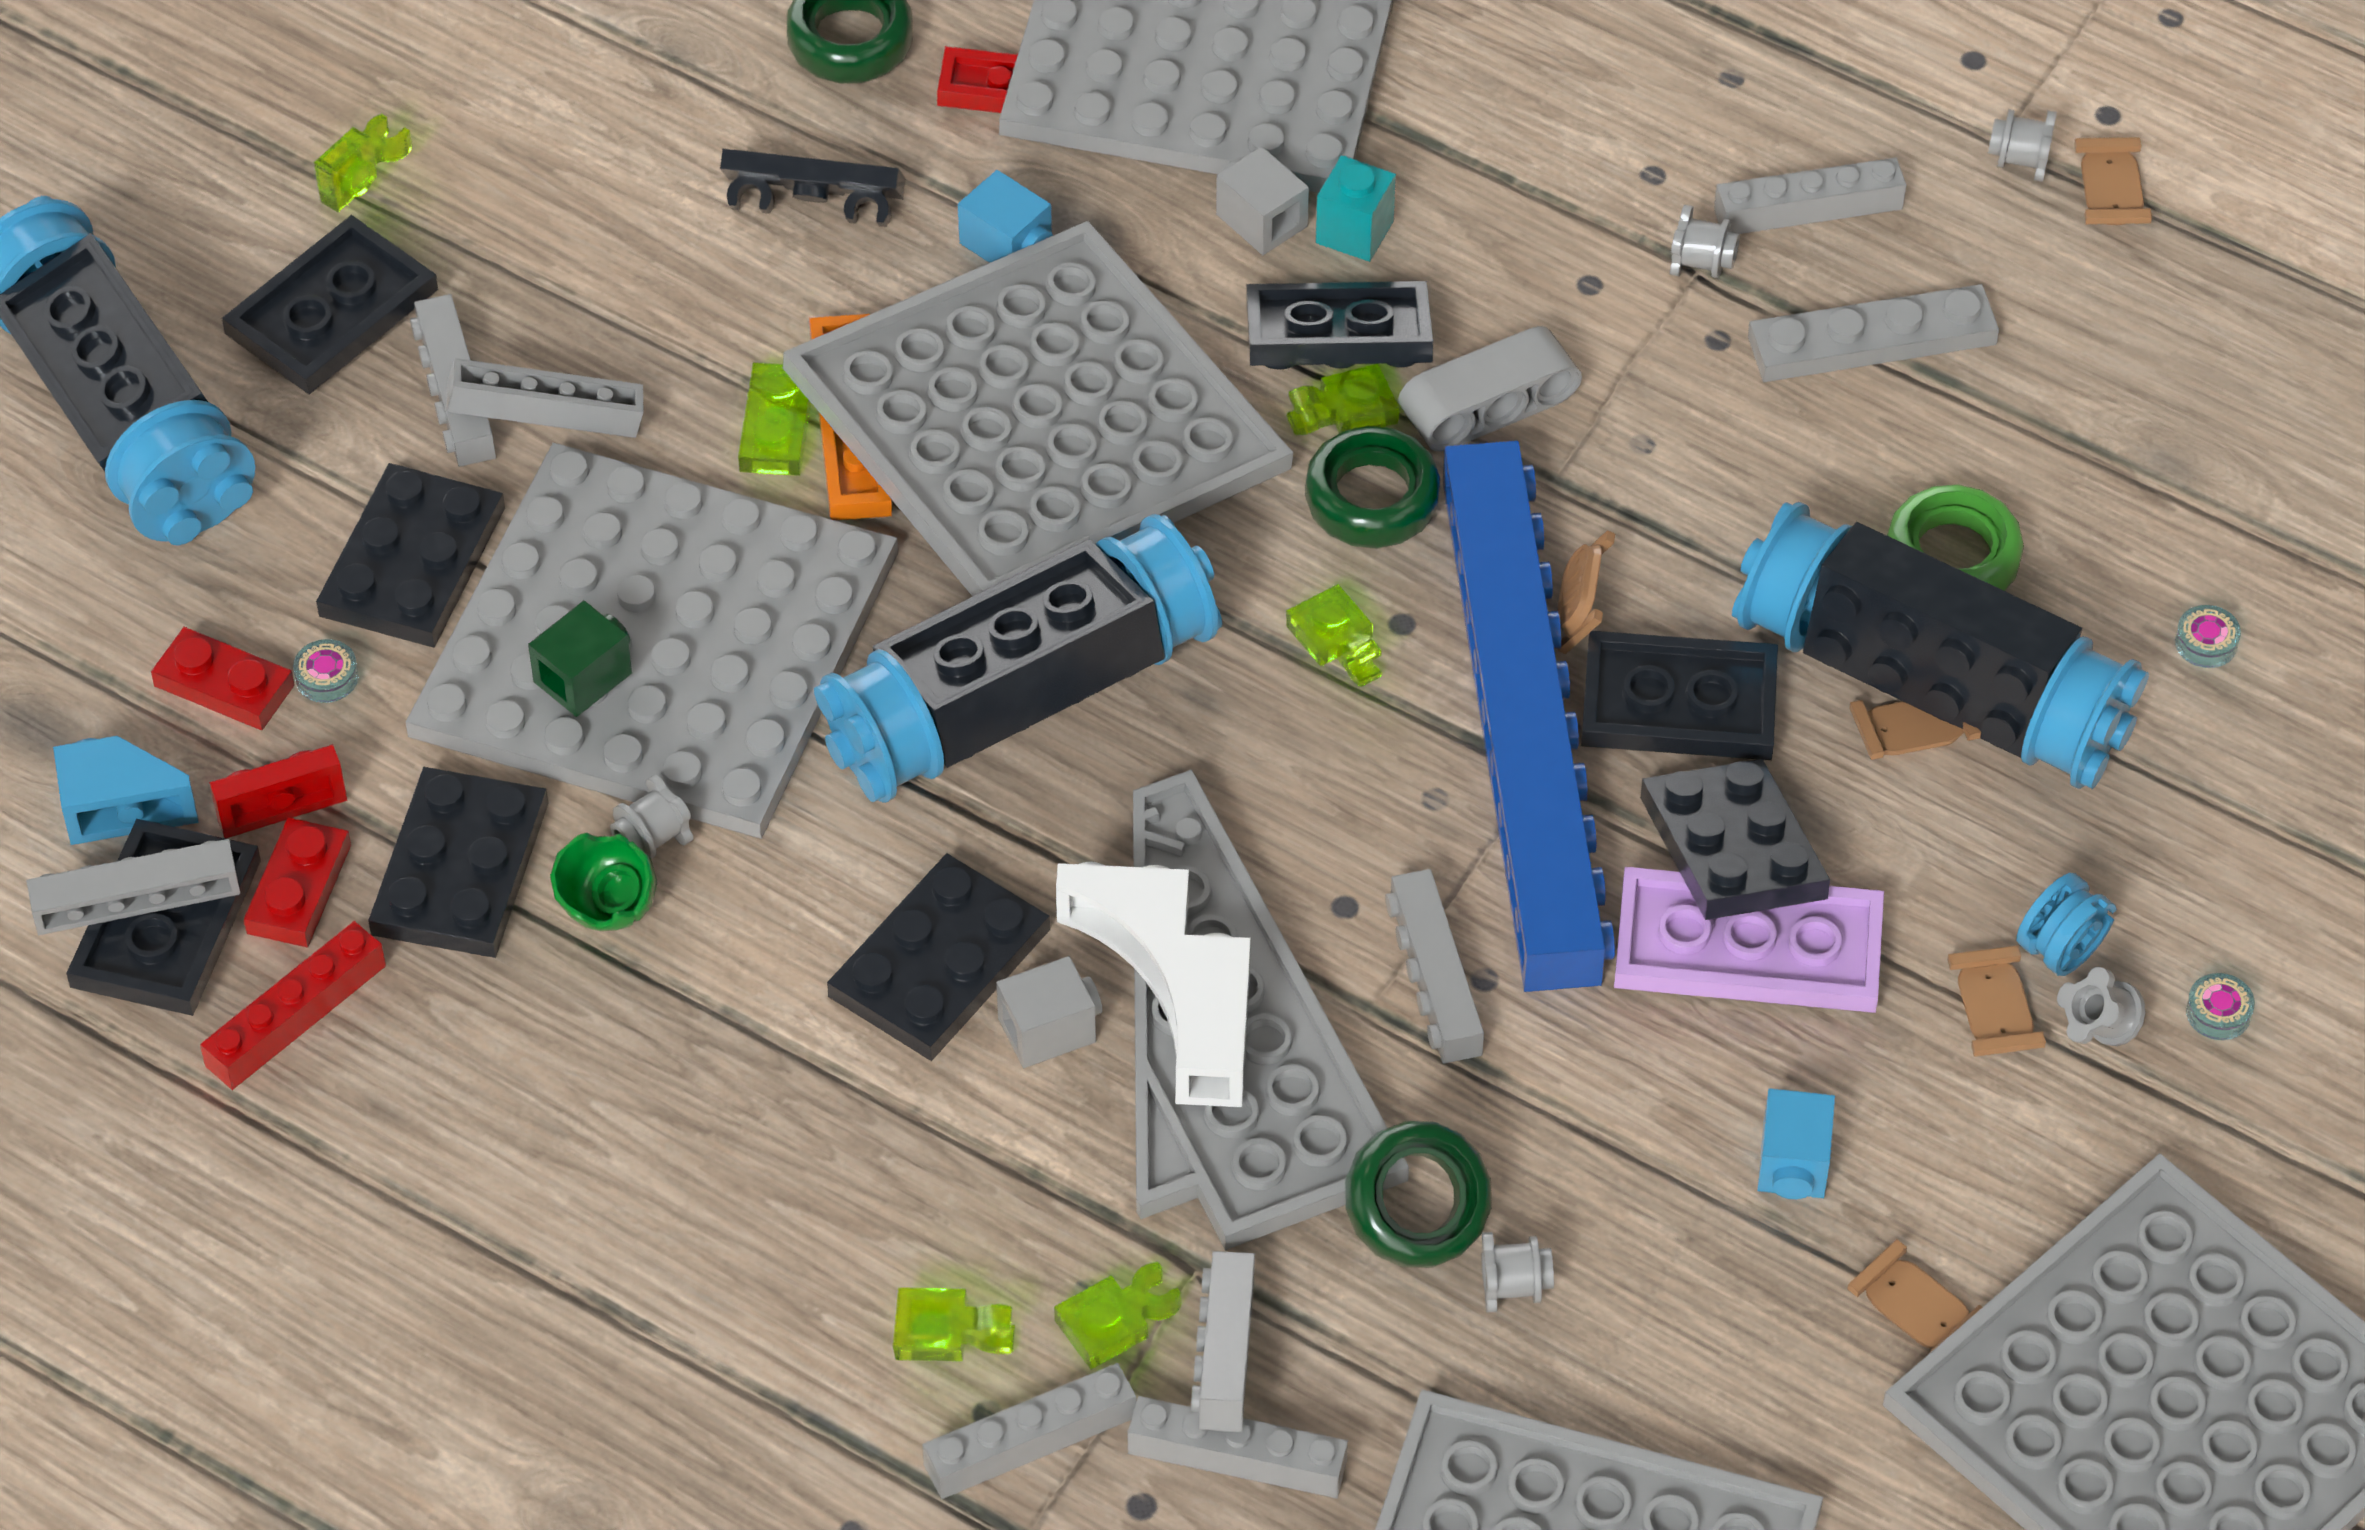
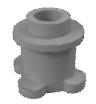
M2009 109L2006 121L1994 120L1988 154L1999 156L1998 168H2003L2004 163L2036 168L2034 180L2043 182L2057 112L2048 110L2046 122L2016 117L2014 116L2015 110Z
M1684 204L1672 242L1670 275L1680 276L1684 265L1709 270L1713 278H1719L1723 267L1729 269L1734 267L1739 248L1740 234L1730 232L1731 220L1724 219L1722 224L1692 218L1694 206Z
M656 774L645 781L650 793L629 806L621 803L613 808L615 822L610 825L612 836L622 834L630 842L633 841L651 859L656 857V848L673 837L681 845H686L693 840V834L689 828L691 814L688 807L681 798L676 797L667 788L664 781Z
M2094 967L2090 970L2087 978L2078 983H2065L2057 995L2058 1005L2065 1009L2069 1022L2066 1031L2067 1036L2070 1040L2080 1044L2089 1043L2093 1037L2105 1045L2117 1047L2127 1044L2136 1037L2144 1022L2145 1004L2139 990L2129 983L2115 981L2113 973L2105 968Z
M1482 1232L1481 1265L1486 1312H1497V1299L1532 1296L1533 1303H1541L1542 1289H1554L1551 1248L1539 1249L1537 1236H1529V1243L1494 1245L1493 1233Z

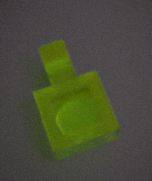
M384 114L373 117L367 123L363 132L352 127L314 162L320 202L339 213L356 196L363 195L377 178L376 164L398 161L410 153L412 149L410 130L404 127L394 137L385 138L389 134L387 116Z
M1378 364L1321 377L1320 390L1315 386H1301L1291 390L1288 394L1295 410L1287 412L1286 418L1295 435H1306L1334 424L1339 433L1344 430L1368 425L1386 427L1398 424L1400 407Z
M1339 584L1286 610V627L1320 666L1337 659L1353 682L1359 687L1382 677V672L1373 662L1374 659L1382 656L1381 649L1373 639V623Z
M898 1287L893 1337L895 1360L963 1361L965 1344L973 1345L984 1352L992 1354L1012 1353L1014 1351L1015 1325L1011 1324L1012 1306L1002 1304L968 1306L966 1289Z

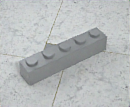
M1897 157L1717 184L1714 211L1719 224H1722L1724 219L1731 220L1730 232L1738 234L1902 210L1906 183Z
M448 294L414 302L416 317L410 318L411 328L415 341L422 339L423 342L422 346H418L423 369L430 367L431 370L430 374H426L431 397L437 395L439 397V402H435L434 406L439 425H447L448 430L442 431L447 453H455L458 467L496 459L493 434L487 417L447 412V382L453 359L470 360L452 295Z
M454 358L447 382V412L636 438L643 416V384Z
M229 839L207 841L200 845L181 849H167L161 853L141 857H127L121 861L97 866L88 865L77 870L57 874L49 873L26 880L32 915L38 935L240 895Z
M1427 869L1392 876L1391 893L1385 894L1386 907L1389 917H1396L1399 925L1395 929L1400 950L1406 949L1409 959H1406L1407 974L1411 983L1417 982L1420 991L1416 994L1419 1012L1421 1016L1427 1015L1430 1025L1427 1026L1430 1046L1432 1050H1439L1443 1064L1482 1056L1484 1031L1432 871Z
M1213 1251L1211 1268H1203L1202 1293H1208L1209 1297H1200L1199 1322L1206 1323V1326H1198L1196 1352H1204V1355L1195 1356L1194 1382H1201V1386H1192L1191 1412H1199V1430L1242 1432L1254 1289L1255 1253Z
M1113 1364L923 1443L924 1467L941 1499H944L1130 1421L1136 1405V1395L1119 1364Z
M1141 1396L1137 1398L1128 1430V1454L1337 1499L1347 1464L1348 1440L1243 1418L1242 1432L1199 1430V1412H1191V1407Z

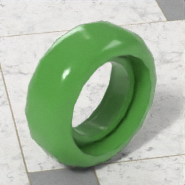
M1959 484L1933 486L1910 496L1895 511L1887 536L1923 552L1919 539L1928 530L1947 524L1968 527L1983 537L1989 546L1990 554L1981 563L1959 570L2004 591L2016 579L2024 550L2020 525L2007 506L1987 492Z

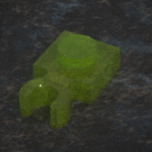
M1152 1262L1139 1268L1133 1276L1132 1284L1123 1289L1113 1276L1110 1275L1054 1306V1320L1091 1370L1147 1339L1148 1324L1145 1319L1164 1320L1175 1315L1181 1308V1292L1177 1287L1163 1295H1153L1148 1292L1150 1288L1162 1282V1266L1159 1262Z

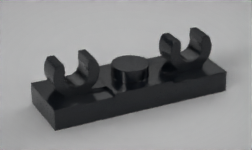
M722 149L720 170L728 180H733L727 190V202L732 210H740L741 196L746 190L757 189L761 193L759 201L760 211L770 214L774 207L775 196L769 185L784 186L787 190H793V198L808 202L824 203L828 202L829 194L845 196V193H849L844 203V215L849 223L854 224L857 222L859 207L865 202H874L878 206L877 224L880 227H887L891 220L892 211L886 198L902 200L904 198L906 179L899 168Z

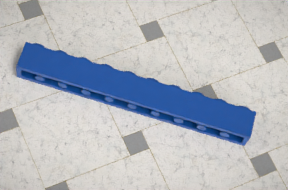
M1519 440L1445 446L1443 490L1524 992L1602 986L1604 960L1614 959L1615 956L1614 932L1611 920L1600 921L1598 906H1605V880L1602 867L1591 868L1589 853H1596L1597 846L1594 817L1592 814L1582 815L1580 801H1587V776L1584 763H1573L1571 750H1576L1579 746L1578 723L1575 711L1565 712L1563 699H1569L1570 697L1569 670L1566 661H1556L1554 649L1561 648V625L1558 611L1547 610L1546 599H1552L1553 596L1550 562H1539L1537 550L1544 549V526L1541 513H1531L1529 502L1536 500L1534 467L1532 464H1522Z

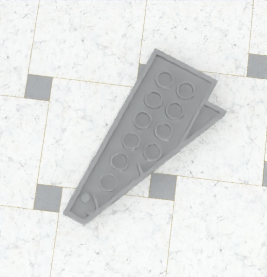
M1192 769L1133 790L1134 867L1162 865L1170 869L1189 870L1187 935L1224 933L1232 937L1251 938L1242 1107L1175 1104L1176 1052L1174 1039L1158 999L1147 982L1134 969L1136 1212L1141 1220L1198 1198L1224 1249L1228 1250L1344 1206L1345 1180L1356 1153L1375 1133L1388 1127ZM1404 1157L1399 1159L1388 1170L1383 1183V1190L1408 1181L1409 1166Z

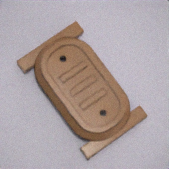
M2140 137L2075 138V153H2086L2081 160L2085 198L2089 208L2085 209V224L2123 225L2151 223V209H2143L2144 199L2138 162L2130 153L2140 152Z
M1609 530L1591 546L1584 544L1579 547L1565 567L1557 607L1560 625L1565 635L1561 639V648H1558V651L1565 655L1602 622V611L1594 609L1591 613L1590 611L1595 600L1602 554L1615 541V533Z
M1863 700L1850 702V711L1871 760L1883 758V755L1894 756L1946 746L1955 742L1963 733H1965L1968 741L1980 739L1981 731L1976 727L1963 722V729L1903 701L1880 705L1868 712Z
M2018 945L1948 954L1947 960L1950 970L1961 969L1958 976V985L1971 1032L1976 1040H1972L1971 1044L1974 1057L2045 1048L2046 1041L2043 1031L2033 1033L2034 1023L2022 980L2018 971L2010 964L2012 962H2020L2021 960Z
M1896 1239L1848 1284L1847 1289L1856 1297H1859L1866 1290L1868 1299L1879 1312L1919 1344L1931 1349V1353L1977 1313L1982 1306L1979 1304L1969 1314L1966 1305L1921 1268L1909 1261L1898 1260L1906 1253L1907 1246Z

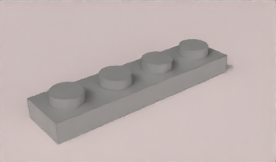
M1980 284L1749 321L1748 339L1763 382L1992 346L1997 344L1999 328L1983 285Z

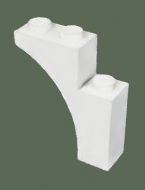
M1083 862L1080 864L1058 863L1056 880L1057 922L1080 930L1117 952L1147 982L1166 1015L1176 1052L1175 1104L1242 1107L1251 938L1232 937L1224 933L1187 935L1189 870L1170 869L1162 865L1124 867L1105 866L1097 862Z

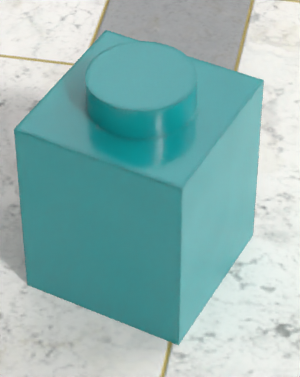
M1341 155L1317 195L1316 244L1371 262L1394 222L1396 174Z

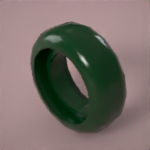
M793 0L786 15L787 44L797 63L817 78L838 84L865 83L885 76L904 60L913 42L912 10L907 0ZM840 11H863L870 13L878 18L883 25L878 35L860 44H836L829 42L820 36L817 31L820 22L824 18Z
M1369 425L1344 430L1322 443L1309 461L1305 482V498L1312 518L1329 536L1351 546L1373 549L1402 544L1422 532L1436 513L1440 491L1439 472L1432 454L1415 438L1396 429ZM1373 465L1386 467L1397 472L1405 480L1408 491L1401 500L1389 507L1370 509L1361 508L1348 502L1340 494L1337 484L1344 474L1354 468Z
M1404 1121L1375 1133L1356 1153L1345 1180V1209L1356 1235L1376 1256L1403 1268H1432L1461 1256L1481 1236L1492 1208L1491 1178L1481 1154L1461 1133L1434 1121ZM1423 1156L1437 1162L1448 1174L1454 1188V1205L1448 1219L1437 1230L1430 1233H1414L1400 1227L1389 1216L1383 1202V1183L1388 1170L1403 1157Z

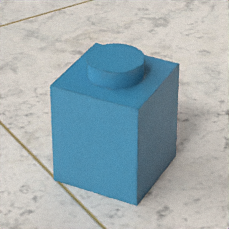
M995 170L958 203L959 243L989 263L1053 236L1051 204L999 170Z
M1768 1088L1757 1191L1776 1193L1787 1199H1802L1806 1197L1824 1199L1830 1165L1835 1095Z

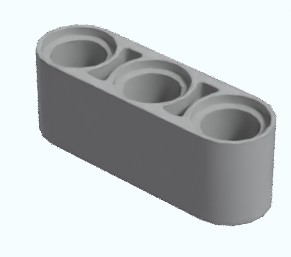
M1537 326L1420 373L1403 387L1398 401L1400 407L1429 448L1434 451H1445V446L1462 445L1562 403L1575 393L1580 386L1582 375L1551 330L1547 327Z

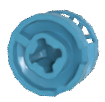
M2076 873L2065 874L2045 889L2025 915L2016 938L2018 944L2031 955H2043L2045 966L2057 976H2066L2075 971L2094 953L2108 934L2115 920L2107 914L2108 911L2113 914L2117 910L2115 904L2103 894L2092 895L2089 893L2090 887L2088 883Z

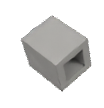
M1261 146L1242 159L1233 160L1222 172L1217 174L1216 215L1261 255H1265L1308 227L1309 187L1264 147Z
M1070 956L996 982L998 1019L1023 1069L1096 1043L1095 1015L1102 1013L1101 999L1093 980L1089 976L1081 979Z

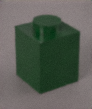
M583 600L528 643L533 682L574 716L578 717L632 674L629 650L631 640L626 628L613 615L605 614L603 616Z

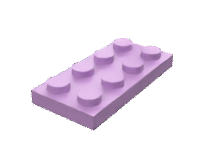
M1625 867L1614 988L1876 1013L1879 991L1884 891L1829 886L1827 900L1705 920L1680 872Z

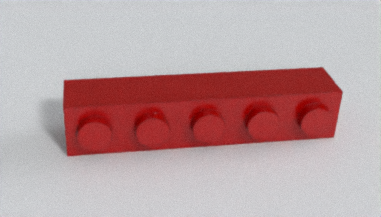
M353 921L200 1043L205 1067L231 1090H234L384 969L386 964L382 944L357 922Z

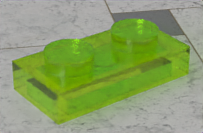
M753 362L738 454L739 472L801 475L811 402L783 370V364Z

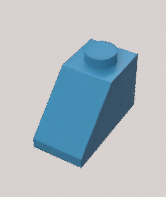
M121 737L87 738L72 744L53 747L61 808L71 845L129 835L136 818L172 827L199 823L189 775Z

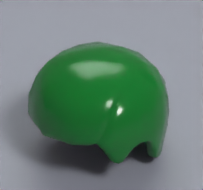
M582 833L577 835L557 853L550 874L555 900L574 921L586 928L597 931H616L628 928L634 922L641 920L652 907L658 884L651 858L633 841L630 842L622 834L594 836L589 833Z

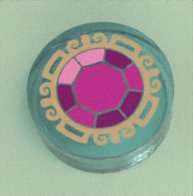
M2213 605L2195 606L2187 610L2179 620L2175 636L2176 649L2186 661L2195 666L2203 668L2220 667L2230 662L2236 655L2241 628L2237 619L2223 608Z
M323 639L311 642L297 653L293 662L297 688L309 700L320 703L335 702L349 695L357 685L359 673L355 654L349 646L340 641Z
M2224 973L2208 974L2198 979L2191 987L2186 1005V1016L2190 1025L2201 1035L2214 1040H2230L2243 1034L2249 1027L2255 1007L2254 995L2248 985L2235 976Z

